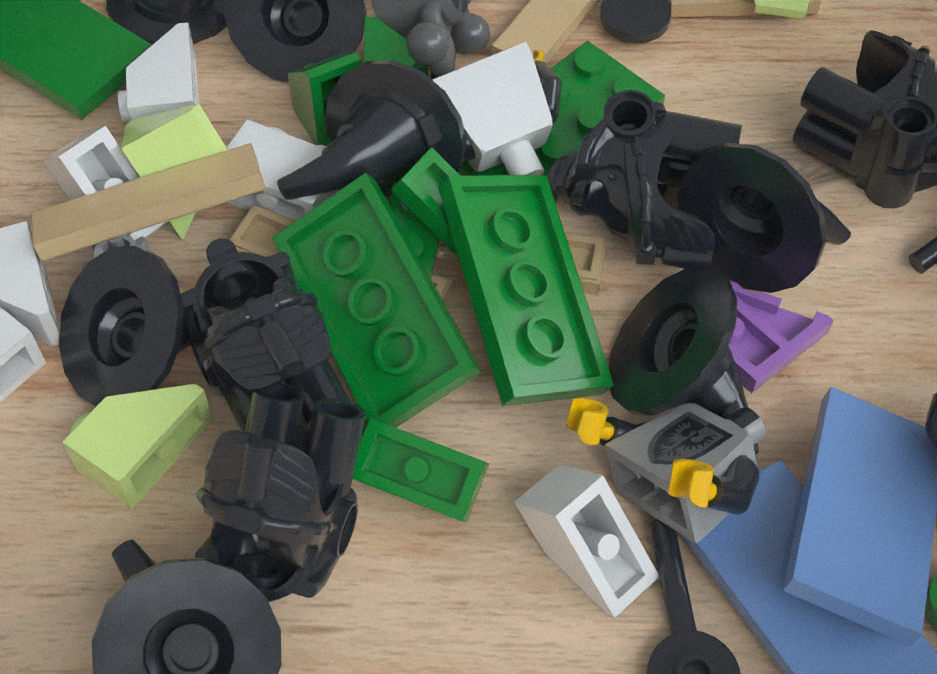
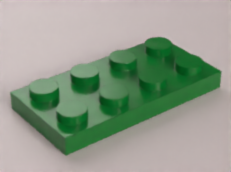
M587 40L551 68L561 79L562 87L558 119L553 124L546 143L534 149L544 168L542 175H548L554 161L569 153L578 151L585 135L603 119L604 107L608 99L614 94L624 90H637L645 93L653 103L659 102L663 104L665 94ZM463 161L462 170L458 173L460 176L509 175L503 163L482 172H477L468 161Z
M367 173L361 175L272 237L279 252H285L289 255L298 289H304L306 293L316 295L318 309L323 315L330 338L331 353L359 407L365 411L367 422L371 418L397 428L482 372L379 185Z
M547 175L448 176L438 189L502 406L602 395L614 387Z

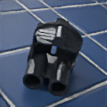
M870 30L864 36L857 61L856 77L858 84L825 67L818 69L812 76L802 94L800 102L801 107L807 109V112L796 127L793 143L855 176V185L860 189H864L867 198L875 205L895 209L910 202L914 193L937 185V69L935 68V60L929 56L931 49L928 46L923 45L916 49L911 46V42L905 41L904 38L895 35L891 37L881 32Z
M637 90L618 92L608 99L604 107L603 119L585 135L578 151L560 157L551 165L547 179L555 203L557 199H560L570 205L571 209L580 216L592 215L600 217L612 234L626 240L632 252L635 253L636 264L654 265L655 258L658 257L661 258L663 265L682 269L710 267L715 246V238L710 226L697 216L675 208L663 199V195L669 186L680 188L683 173L702 152L725 143L739 144L742 125L666 111L663 103H653L645 93Z
M217 239L211 242L206 249L209 266L205 268L199 277L195 288L181 293L184 306L183 324L195 358L208 385L215 393L224 396L241 431L245 432L252 390L266 389L280 382L297 387L304 393L305 397L301 414L309 428L315 402L323 399H338L351 402L327 360L331 353V344L323 315L318 309V299L315 294L306 293L304 289H298L289 255L285 252H278L264 257L254 253H238L235 244L228 239Z
M281 382L266 389L252 390L245 432L231 430L221 433L205 468L204 487L196 493V498L203 505L204 513L213 517L211 535L196 551L195 558H205L239 570L265 594L268 602L279 600L292 593L306 598L314 597L326 585L338 559L346 551L358 514V499L355 491L351 488L366 416L365 411L361 407L351 402L338 399H323L314 403L310 428L299 425L305 395L297 387Z

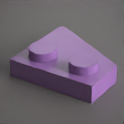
M730 281L738 303L736 327L728 345L732 351L741 384L752 394L827 335L834 320L816 311L814 318L810 319L779 308L781 298L761 291H748L740 287L738 283Z

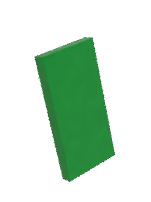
M0 0V68L81 120L126 83V67L152 46L149 42L79 0Z

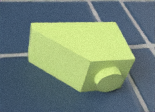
M196 384L107 396L92 412L83 414L75 421L69 435L62 443L79 473L133 509L213 421V417L204 389Z

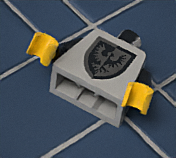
M583 397L572 400L566 426L572 431H577L578 437L585 444L597 445L600 443L606 448L617 494L695 544L698 543L729 513L739 515L748 510L760 479L754 445L766 436L764 423L752 409L742 407L724 419L695 403L683 404L651 421L633 424L612 416L607 417L609 409L596 400Z

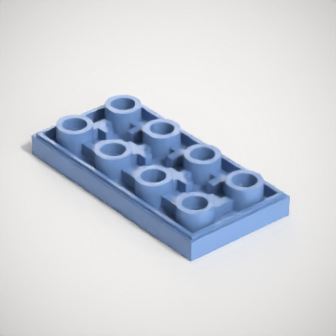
M830 387L821 401L783 591L910 647L922 636L937 511V449L927 436L924 426Z
M781 460L759 472L760 479L746 512L739 515L729 513L710 533L696 544L681 535L784 674H937V652L923 635L910 647L783 591L804 488Z

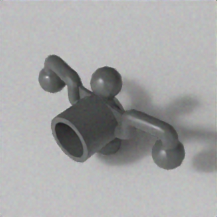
M372 0L376 18L407 39L406 45L410 57L415 62L428 66L437 78L455 71V47L460 52L476 54L483 50L490 41L488 23L482 16L470 13L468 9V4L472 0Z

